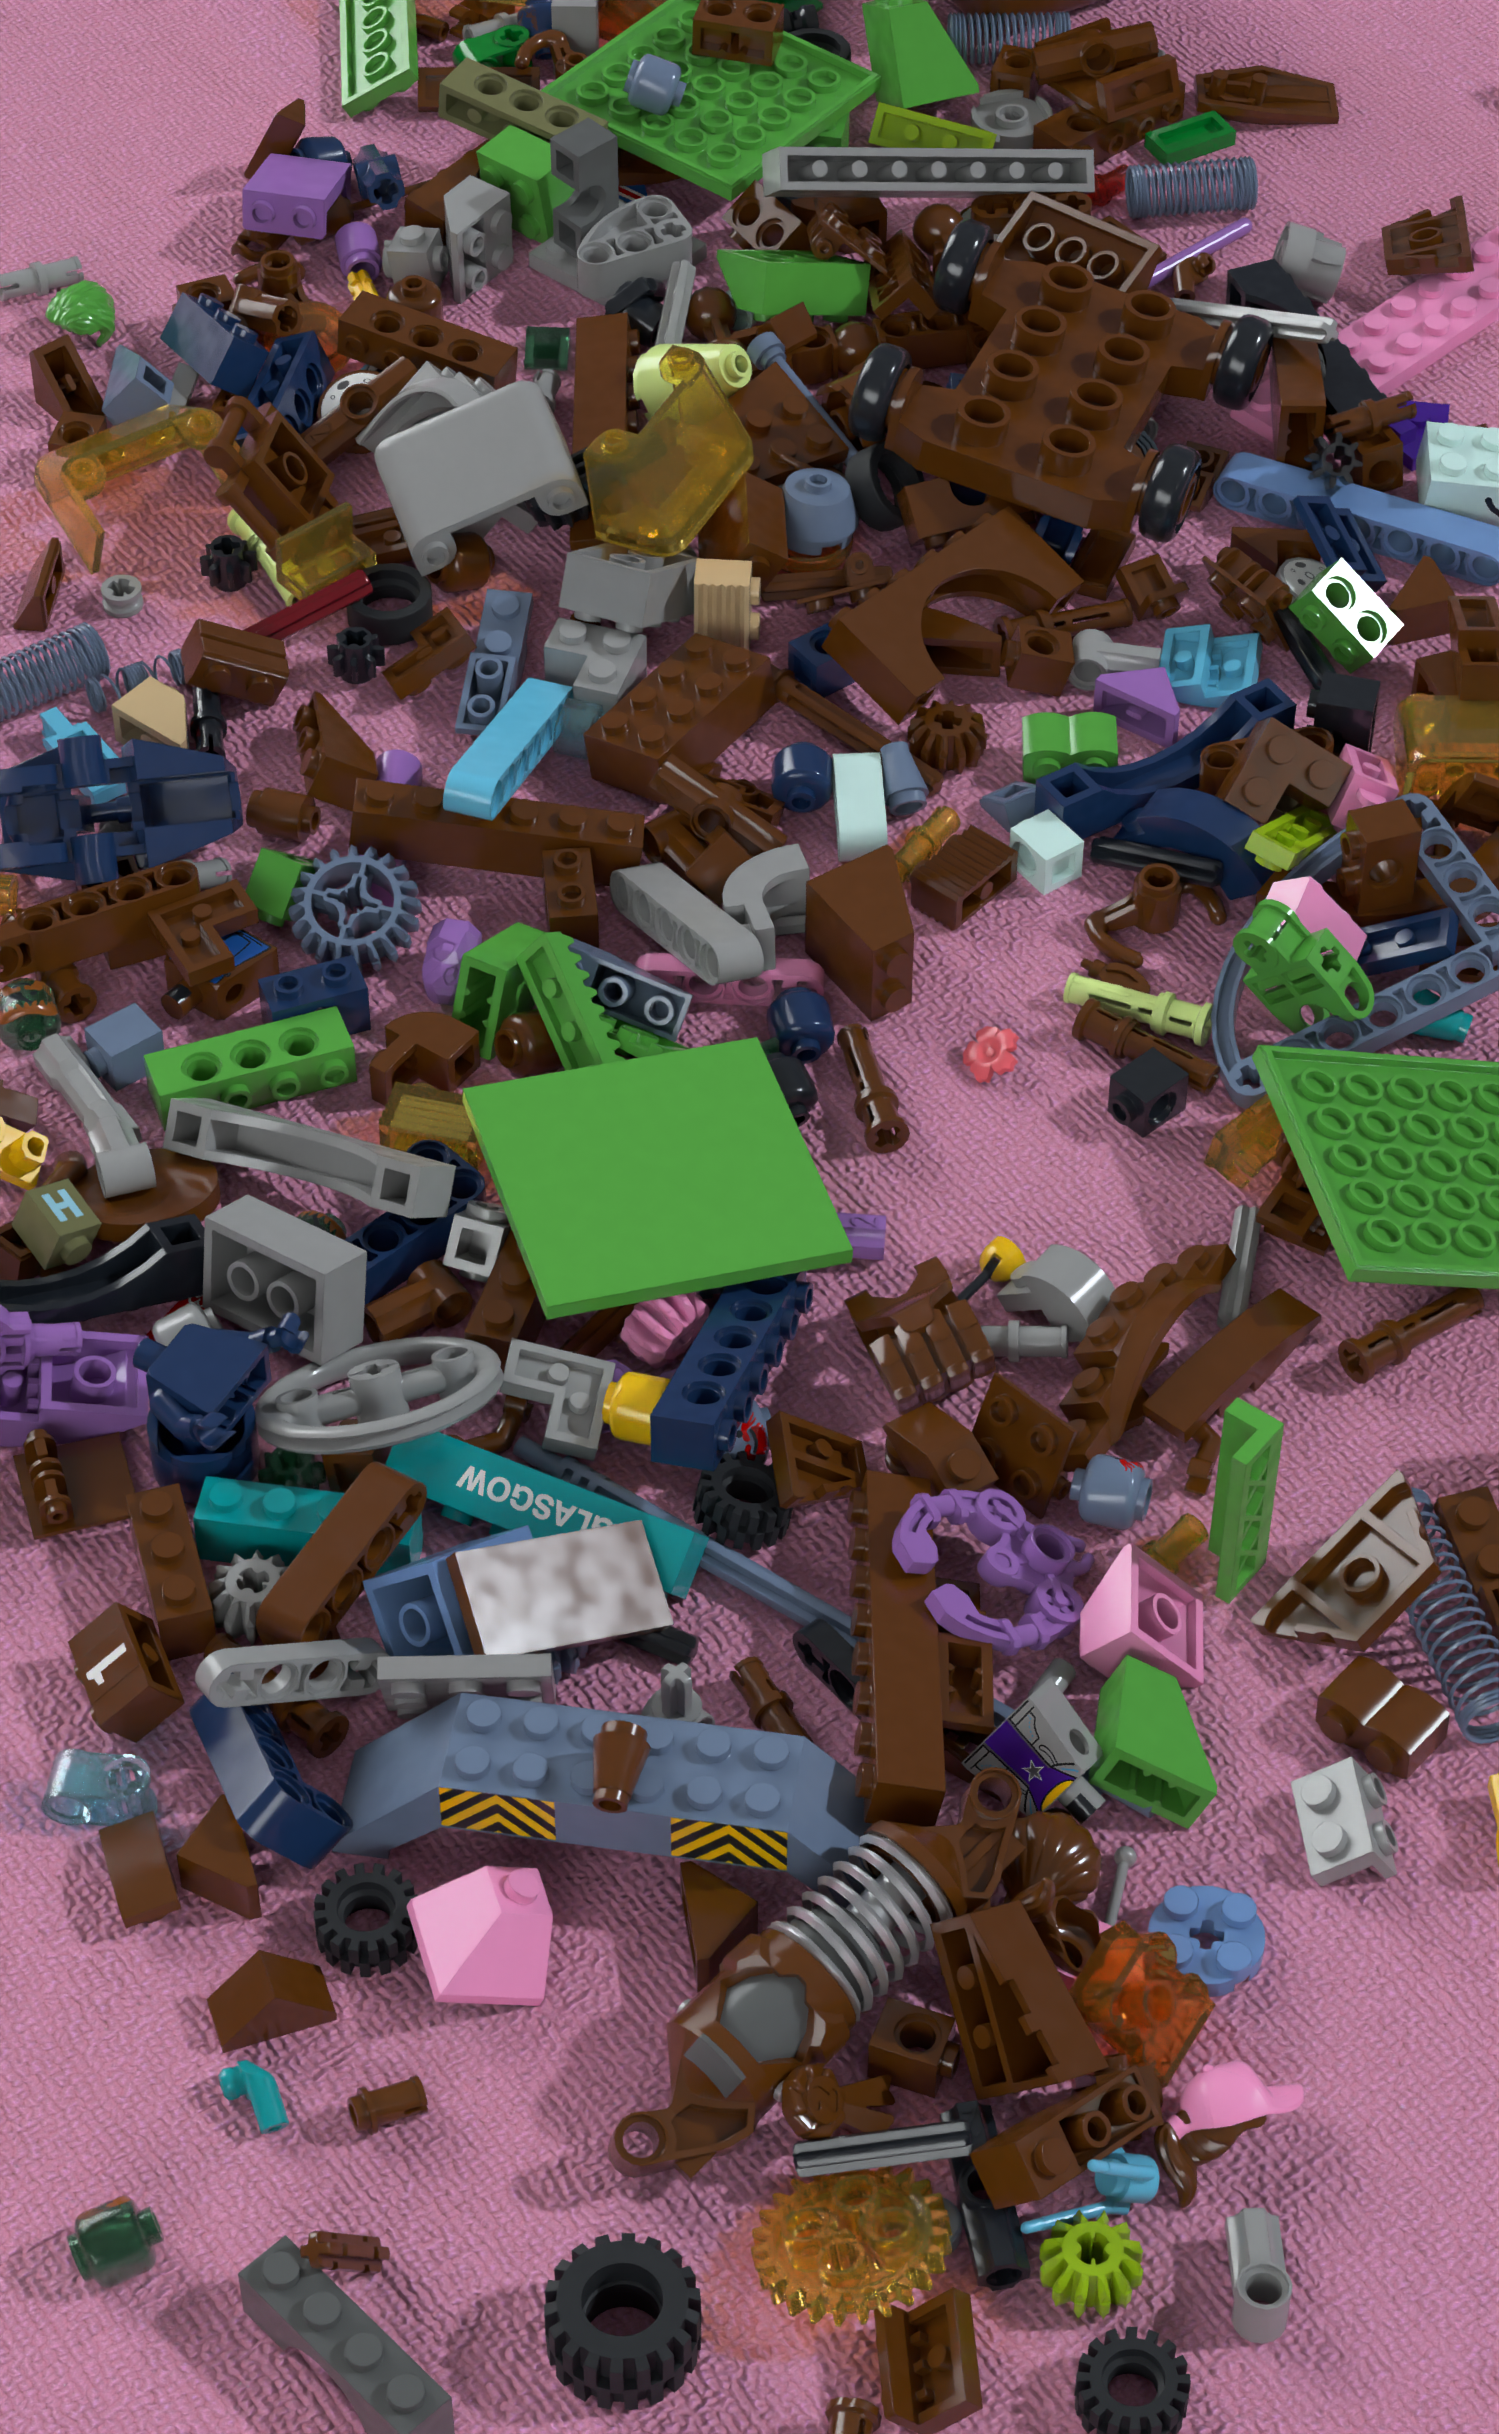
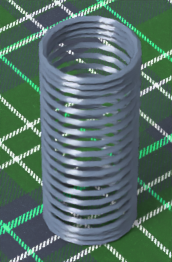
M1033 11L1030 16L1025 12L1022 17V14L1018 12L1015 17L1013 12L1009 16L1006 12L1001 16L998 12L994 16L990 12L986 18L983 12L979 18L978 13L975 12L972 18L969 12L966 17L962 12L957 14L950 12L947 20V34L962 57L963 32V60L967 64L969 23L970 64L973 66L975 61L974 38L976 25L977 64L980 66L982 63V26L984 25V62L988 65L989 27L991 23L992 64L994 65L996 61L997 21L1000 53L1003 46L1004 20L1006 44L1010 45L1012 22L1013 46H1018L1017 34L1019 23L1020 47L1025 48L1024 36L1025 24L1027 23V48L1032 49L1033 21L1035 42H1038L1040 20L1043 40L1046 39L1047 19L1049 37H1052L1054 20L1055 35L1071 30L1070 14L1068 11H1062L1061 13L1060 11L1057 13L1054 11L1050 15L1047 11L1043 15L1040 11L1036 15Z
M1241 156L1238 159L1233 157L1231 160L1226 157L1223 161L1218 158L1216 161L1211 159L1209 162L1204 159L1202 162L1196 160L1193 163L1190 160L1187 163L1182 161L1178 164L1175 161L1172 165L1169 162L1165 165L1159 163L1157 166L1153 163L1150 167L1147 164L1143 167L1139 164L1137 166L1135 164L1133 166L1130 165L1126 170L1125 195L1129 216L1134 220L1135 218H1146L1148 214L1151 218L1156 214L1160 218L1163 213L1168 217L1170 212L1173 216L1177 213L1182 216L1185 212L1190 215L1192 210L1196 215L1199 211L1204 214L1207 210L1211 214L1214 209L1217 213L1221 209L1225 213L1228 209L1233 212L1236 208L1239 211L1253 210L1256 207L1258 198V178L1255 162L1250 156ZM1153 167H1154V169H1155V174H1154V176H1153V172H1152ZM1160 167H1162V176L1159 171ZM1146 168H1147V170H1148L1147 178H1146V174H1145V169H1146ZM1223 174L1226 187V205L1223 195ZM1216 175H1217L1218 194H1219L1218 205H1217V198H1216ZM1231 176H1232V183H1233V205H1232V201H1231V191H1230V177H1231ZM1194 177H1195L1196 196H1197L1196 206H1195V198H1194ZM1201 177L1204 189V207L1202 204ZM1209 178L1211 185V206L1209 201ZM1172 179H1173L1174 198H1175L1174 207H1173V198H1172ZM1187 179L1189 187V207L1187 201ZM1150 182H1151L1152 200H1153V205H1152V207H1151V197H1150ZM1165 182L1167 189V208L1165 201ZM1179 183H1181L1182 209L1180 204ZM1158 185L1160 194V210L1158 204Z
M83 622L67 629L66 632L62 631L59 635L55 634L51 638L47 637L44 641L40 640L37 644L33 643L30 647L26 646L22 650L15 651V654L10 653L7 657L3 656L0 658V723L3 722L4 718L10 719L11 715L17 716L19 712L24 713L26 709L31 710L33 706H40V703L46 704L48 700L53 701L55 696L60 698L62 694H69L70 690L74 692L77 687L83 688L86 681L84 674L87 678L94 677L96 679L102 673L109 676L111 669L110 659L101 637L92 625ZM68 638L72 641L73 648L69 644ZM61 641L65 644L66 652L61 646ZM54 645L58 648L59 655L55 651ZM47 648L50 650L51 657L47 653ZM39 651L43 654L44 661L40 657ZM32 654L36 657L37 665L32 659ZM25 658L28 660L30 668L26 664ZM18 661L21 663L22 670L18 666ZM10 663L14 667L15 674L11 670ZM3 667L7 670L8 678L3 672ZM77 677L81 681V684L77 682ZM69 679L74 684L73 687L70 686ZM62 683L66 686V690L63 689ZM55 686L59 690V693H56ZM47 688H48L49 691L52 693L51 696L48 695V690H47ZM40 692L44 695V699L41 698ZM33 695L37 699V702H34ZM25 697L30 702L29 706L26 704ZM18 701L21 703L22 709L19 708ZM10 703H11L12 706L15 708V712H13V711L11 710V705H10ZM3 706L8 712L7 715L4 713Z

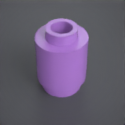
M352 222L341 227L335 235V246L343 275L347 277L351 271L357 273L363 269L369 273L373 282L378 277L382 268V258L375 230L363 222Z

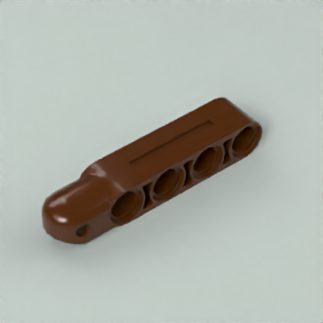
M187 861L167 862L22 910L16 916V919L0 924V969H3L0 973V982H7L37 971L53 970L154 937L155 935L148 926L147 912L201 892L197 867Z

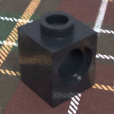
M1152 1047L1110 1076L1107 1111L1112 1114L1117 1122L1128 1126L1144 1138L1186 1109L1189 1074Z

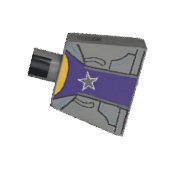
M1051 1678L1035 1690L962 1762L963 1766L975 1776L982 1770L992 1767L1002 1768L1013 1774L1020 1783L1022 1792L1019 1810L1026 1816L1037 1811L1044 1812L1058 1800L1082 1824L1106 1801L1082 1776L1103 1756L1102 1748Z

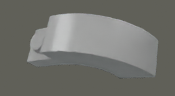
M798 843L778 847L752 857L731 873L723 888V911L756 936L763 952V971L776 969L775 927L773 921L786 914L806 910V881L810 880V868Z

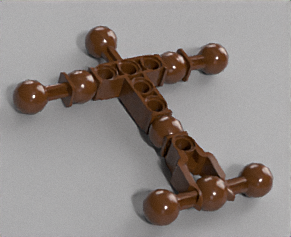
M934 203L925 207L915 217L912 227L914 242L927 255L933 256V279H935L943 249L952 230L963 220V217L948 204ZM703 287L691 295L685 326L695 337L706 341L705 344H736L747 352L749 344L757 337L756 330L761 325L735 331L731 335L730 331L734 328L737 319V309L734 300L729 294L717 287ZM940 309L929 320L920 311L888 315L883 320L873 318L872 327L865 322L850 321L841 325L833 332L830 324L824 327L814 325L817 331V338L786 354V362L805 386L822 383L829 378H832V380L838 379V371L848 375L854 366L866 360L870 352L881 343H889L906 349L911 355L912 366L921 369L965 363L969 369L991 332L974 322L968 321L969 310L964 314L957 315ZM752 361L750 381L764 371L759 370Z

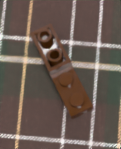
M1484 1486L1437 1498L1433 1509L1440 1519V1527L1446 1531V1540L1453 1547L1452 1553L1459 1558V1567L1466 1573L1465 1580L1472 1585V1594L1479 1599L1478 1608L1485 1612V1622L1492 1626V1636L1499 1640V1511L1489 1487ZM1451 1559L1448 1565L1454 1566V1560ZM1456 1571L1453 1575L1454 1579L1461 1580L1460 1573ZM1462 1585L1459 1589L1460 1593H1467V1587ZM1469 1598L1466 1605L1474 1607V1601ZM1475 1612L1473 1619L1480 1621V1615ZM1482 1625L1480 1632L1487 1635V1629ZM1489 1639L1487 1644L1489 1648L1494 1649V1643ZM1495 1653L1494 1656L1499 1661V1655Z

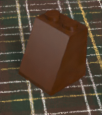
M888 844L806 881L805 952L824 969L825 974L870 1021H874L890 1012H896L912 1002L914 929L893 849Z

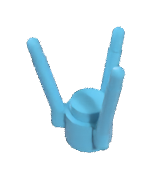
M1122 2147L1102 2160H1089L1087 2167L1090 2171L1095 2172L1096 2188L1102 2195L1106 2196V2200L1023 2222L1020 2226L1022 2233L1029 2234L1052 2229L1057 2220L1072 2224L1073 2216L1078 2210L1083 2213L1087 2220L1098 2217L1104 2210L1107 2215H1127L1131 2203L1145 2204L1155 2197L1160 2179L1159 2169L1155 2160L1145 2154L1125 2153Z

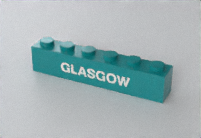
M440 1432L393 1445L385 1464L422 1482L427 1489L426 1499L429 1498L444 1504L440 1515L470 1527L474 1517L492 1523L488 1533L490 1535L528 1525L534 1539L642 1520L666 1600L668 1594L686 1599L709 1541V1537Z

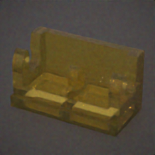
M1265 1094L1215 1133L1204 1163L1209 1168H1215L1229 1182L1241 1189L1248 1185L1250 1181L1237 1170L1235 1164L1250 1177L1256 1176L1265 1165L1274 1159L1279 1142L1278 1137L1283 1130L1268 1094Z

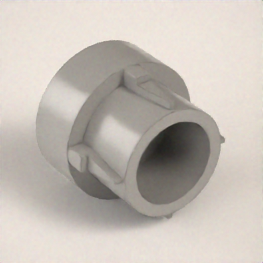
M1288 221L1280 235L1272 259L1275 258L1282 269L1292 276L1295 285L1305 297L1307 296L1310 300L1327 304V301L1332 298L1339 282L1345 261L1346 248L1342 247V243L1323 237L1324 233L1317 232L1316 229Z

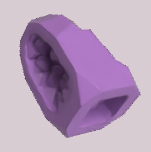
M446 918L433 925L422 967L424 988L427 997L433 1003L454 1005L462 956L482 943V933L469 921Z

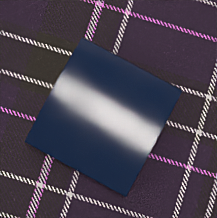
M1297 495L1292 502L1326 568L1340 558H1343L1372 591L1377 592L1387 580L1350 509L1335 508L1329 496Z

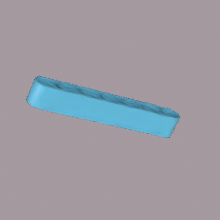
M531 677L527 678L449 772L443 795V809L485 820H494L567 728L574 708L573 687Z

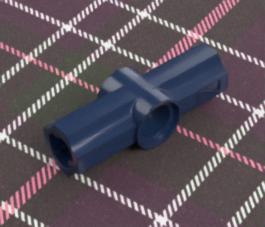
M374 144L360 147L357 157L352 159V164L362 200L369 199L371 203L379 205L382 210L396 208L400 198L405 195V188L396 155H388L387 152L377 149Z

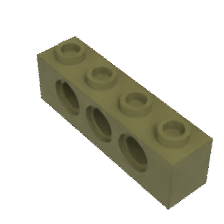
M467 57L440 83L438 117L489 140L510 124L550 143V138L588 117L608 129L609 121Z

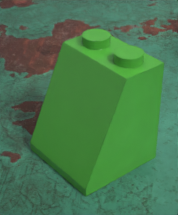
M875 0L862 3L872 72L881 76V88L875 92L877 102L905 109L979 93V85L927 1Z

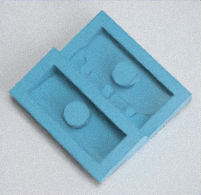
M1211 624L1168 628L1165 631L1159 668L1165 667L1177 702L1201 707L1219 708L1230 694L1258 683L1263 650L1259 633L1214 638Z

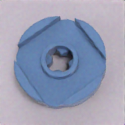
M1179 1885L1170 1888L1165 1893L1163 1902L1155 1908L1149 1921L1147 1935L1149 1960L1154 1968H1156L1157 1963L1160 1970L1168 1975L1169 1984L1184 1993L1199 1997H1218L1233 1992L1235 1984L1243 1982L1248 1976L1250 1981L1257 1974L1263 1960L1265 1929L1256 1913L1257 1907L1255 1902L1246 1894L1233 1893L1214 1886L1187 1887ZM1200 1933H1209L1220 1941H1214L1211 1949L1200 1948L1199 1939L1192 1937Z

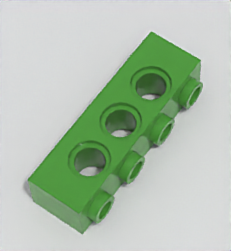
M337 1006L143 1055L148 1091L164 1131L166 1130L171 1098H209L251 1109L357 1081L354 1044Z

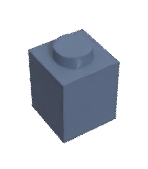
M135 1002L84 1028L87 1050L83 1054L88 1059L97 1078L102 1076L116 1092L146 1076L143 1055L164 1050L162 1030Z

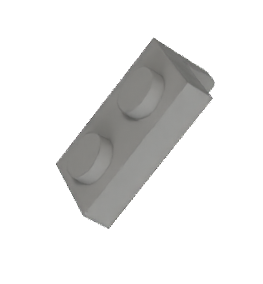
M1351 1756L1291 1781L1310 1874L1321 1887L1370 1866H1374L1385 1879L1397 1875L1393 1853L1398 1852V1843L1391 1826L1384 1820L1381 1806L1387 1804V1796L1380 1779L1375 1773L1367 1774Z

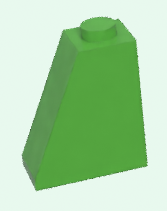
M516 922L467 951L462 956L451 1017L479 1031L481 1058L489 1061L495 1058V1035L506 1017L513 1013L531 1010L535 1005V1001L515 958L538 939L544 931Z
M1126 1655L1100 1689L1094 1738L1102 1748L1103 1756L1090 1767L1088 1782L1142 1808L1152 1806L1151 1812L1189 1829L1217 1795V1784L1177 1677L1130 1655Z

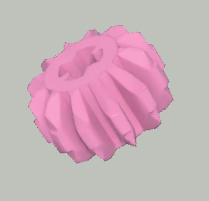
M697 1292L639 1302L634 1305V1310L625 1319L620 1338L628 1345V1349L642 1362H647L656 1369L665 1364L672 1363L680 1353H685L686 1348L695 1340L708 1318L710 1308L702 1301V1297Z

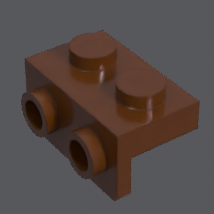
M953 2287L909 2312L887 2302L874 2308L876 2347L878 2350L882 2391L881 2402L884 2416L888 2421L918 2434H935L983 2409L971 2297L969 2294Z

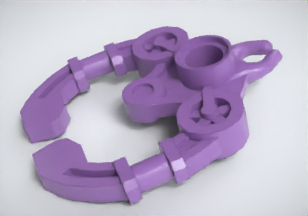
M949 1488L944 1489L939 1496L930 1497L928 1493L914 1495L910 1501V1507L894 1531L892 1540V1552L905 1573L927 1574L938 1562L937 1546L927 1530L936 1529L941 1522V1518L946 1517L951 1525L967 1523L969 1531L979 1541L990 1546L977 1564V1570L984 1581L999 1588L1006 1586L1014 1587L1029 1596L1025 1601L1023 1609L1025 1614L1018 1621V1626L1013 1627L1009 1619H993L979 1614L967 1594L954 1584H944L931 1591L924 1601L939 1625L959 1637L992 1643V1650L1000 1651L1004 1656L1016 1655L1024 1647H1030L1031 1650L1035 1651L1044 1650L1055 1639H1063L1071 1634L1080 1622V1612L1084 1608L1081 1596L1073 1589L1074 1577L1089 1572L1095 1561L1091 1553L1083 1554L1080 1562L1073 1560L1075 1552L1081 1553L1085 1550L1086 1544L1083 1540L1068 1536L1053 1525L1039 1524L1034 1526L1026 1521V1515L1020 1503L1013 1496L1000 1489L988 1488L979 1493Z

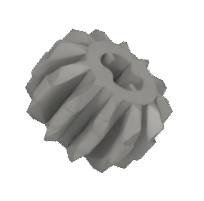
M258 1549L252 1559L244 1560L235 1553L231 1561L232 1566L217 1565L216 1573L214 1574L215 1581L210 1582L208 1588L216 1628H225V1632L229 1633L233 1639L245 1634L252 1646L259 1636L255 1624L258 1609L266 1595L288 1568L284 1566V1562L279 1554L263 1560V1556Z

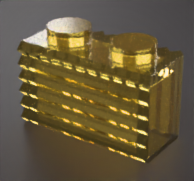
M395 1082L391 1096L388 1098V1103L385 1105V1110L382 1112V1117L379 1119L380 1145L407 1152L410 1146L421 1140L431 1139L440 1141L478 1171L484 1156L464 1107L463 1093L438 1090L432 1085L423 1082L413 1085Z

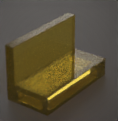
M347 501L275 540L277 582L299 600L357 570H363L376 565V552L353 534L352 505Z

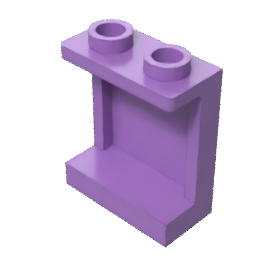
M270 153L242 189L243 228L252 231L323 239L326 235L327 211L341 194L351 202V163Z

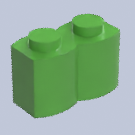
M1041 712L1022 717V769L1024 781L1036 784V779L1075 762L1090 767L1118 766L1116 716L1103 712H1084L1068 717L1058 713Z

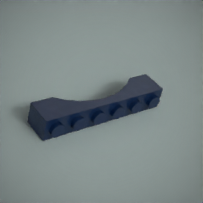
M1269 678L1230 694L1220 707L1194 731L1151 757L1131 764L1114 767H1090L1075 762L1036 779L1034 816L1049 809L1083 840L1121 823L1128 813L1137 808L1144 807L1158 789H1198L1200 754L1208 745L1247 738L1258 721L1270 717L1294 729L1297 704Z

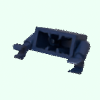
M293 1312L284 1314L277 1328L269 1326L252 1332L212 1329L191 1323L184 1325L168 1346L149 1338L143 1339L134 1352L133 1366L147 1372L146 1382L149 1407L155 1417L178 1440L182 1442H200L206 1449L213 1451L236 1433V1431H231L232 1428L272 1380L269 1354L278 1352L282 1346L290 1353L299 1354L309 1338V1333L298 1330L301 1320Z

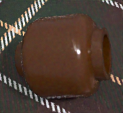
M410 275L397 281L389 288L386 299L436 318L444 319L441 290L433 281L418 275Z
M476 532L453 533L457 548L455 558L450 564L428 574L427 577L445 593H457L482 588L488 582L495 565L493 550Z
M538 1008L513 1013L503 1020L499 1031L495 1035L494 1046L497 1058L505 1068H508L517 1076L530 1077L555 1071L563 1066Z

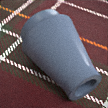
M897 741L884 745L880 751L882 756L885 805L889 806L892 815L897 816L913 814L924 809L927 806L926 796H928L929 790L909 751L908 743Z

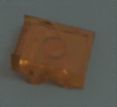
M1123 1920L1098 1934L1102 1939L1071 1986L1069 1993L1085 2023L1115 2051L1127 2053L1128 2062L1153 2064L1154 2073L1158 2077L1162 2089L1169 2084L1216 2004L1209 1998L1207 1986L1198 1974L1181 1973L1176 1968V1946L1166 1933L1160 1931L1137 1933Z

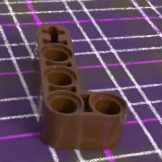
M374 1461L368 1464L262 1601L256 1615L255 1624L263 1645L341 1639L336 1628L337 1624L365 1589L362 1581L375 1576L418 1519L426 1502V1486L422 1482L380 1462ZM324 1661L317 1665L310 1673L309 1680L321 1675L327 1668L329 1661Z

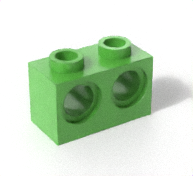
M1340 558L1317 574L1289 605V609L1299 618L1301 624L1315 635L1329 650L1334 660L1341 664L1350 674L1374 659L1404 625L1343 558Z

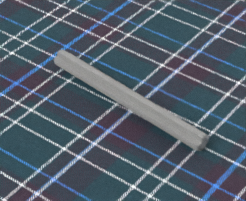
M1170 298L1174 302L1176 310L1197 316L1216 330H1218L1224 319L1234 322L1235 325L1243 315L1253 314L1271 322L1274 328V337L1327 344L1329 341H1335L1339 335L1336 331L1338 323L1330 317Z

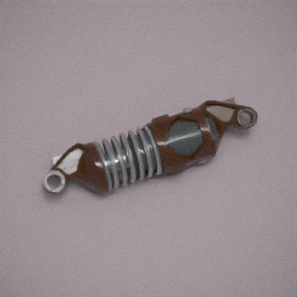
M997 1767L986 1768L977 1773L961 1797L957 1825L924 1827L885 1820L873 1823L864 1832V1835L860 1836L859 1846L848 1848L849 1862L837 1861L833 1863L834 1877H818V1892H802L803 1907H787V1922H771V1925L767 1926V1929L763 1930L759 1935L753 1933L747 1935L729 1952L719 1965V1973L693 1999H687L682 2002L676 2015L666 2024L671 2084L668 2108L630 2113L620 2121L608 2145L609 2160L615 2170L624 2176L637 2178L675 2168L689 2182L713 2157L726 2155L745 2145L753 2134L759 2120L777 2102H782V2084L791 2071L797 2066L806 2064L824 2067L850 2039V2030L856 2025L857 2021H860V2012L872 2009L873 1997L887 1994L889 1982H895L903 1978L904 1966L910 1967L918 1964L919 1951L925 1952L933 1949L934 1939L930 1924L981 1910L989 1901L1001 1880L1002 1872L1026 1848L1012 1834L1022 1796L1020 1783L1015 1776L1007 1770ZM980 1790H990L996 1793L1002 1800L1003 1810L991 1811L983 1807L978 1799L977 1792ZM857 1856H859V1857L862 1858V1861H863V1863H864V1865H865V1868L867 1869V1871L869 1872V1874H870L871 1876H869L868 1873L864 1870V1868H863V1866H862V1864H861V1862H860V1860L858 1859ZM843 1872L850 1874L864 1886L865 1890L860 1895L849 1885ZM828 1887L846 1898L850 1905L846 1909L839 1906L832 1897ZM898 1925L903 1934L896 1931L894 1928ZM914 1930L925 1934V1940L917 1941ZM881 1940L884 1942L887 1949L879 1944ZM898 1945L910 1949V1954L903 1957ZM883 1960L894 1964V1970L886 1971ZM876 1979H879L878 1986H871ZM634 2131L645 2134L652 2142L653 2154L645 2158L632 2156L624 2147L623 2136Z

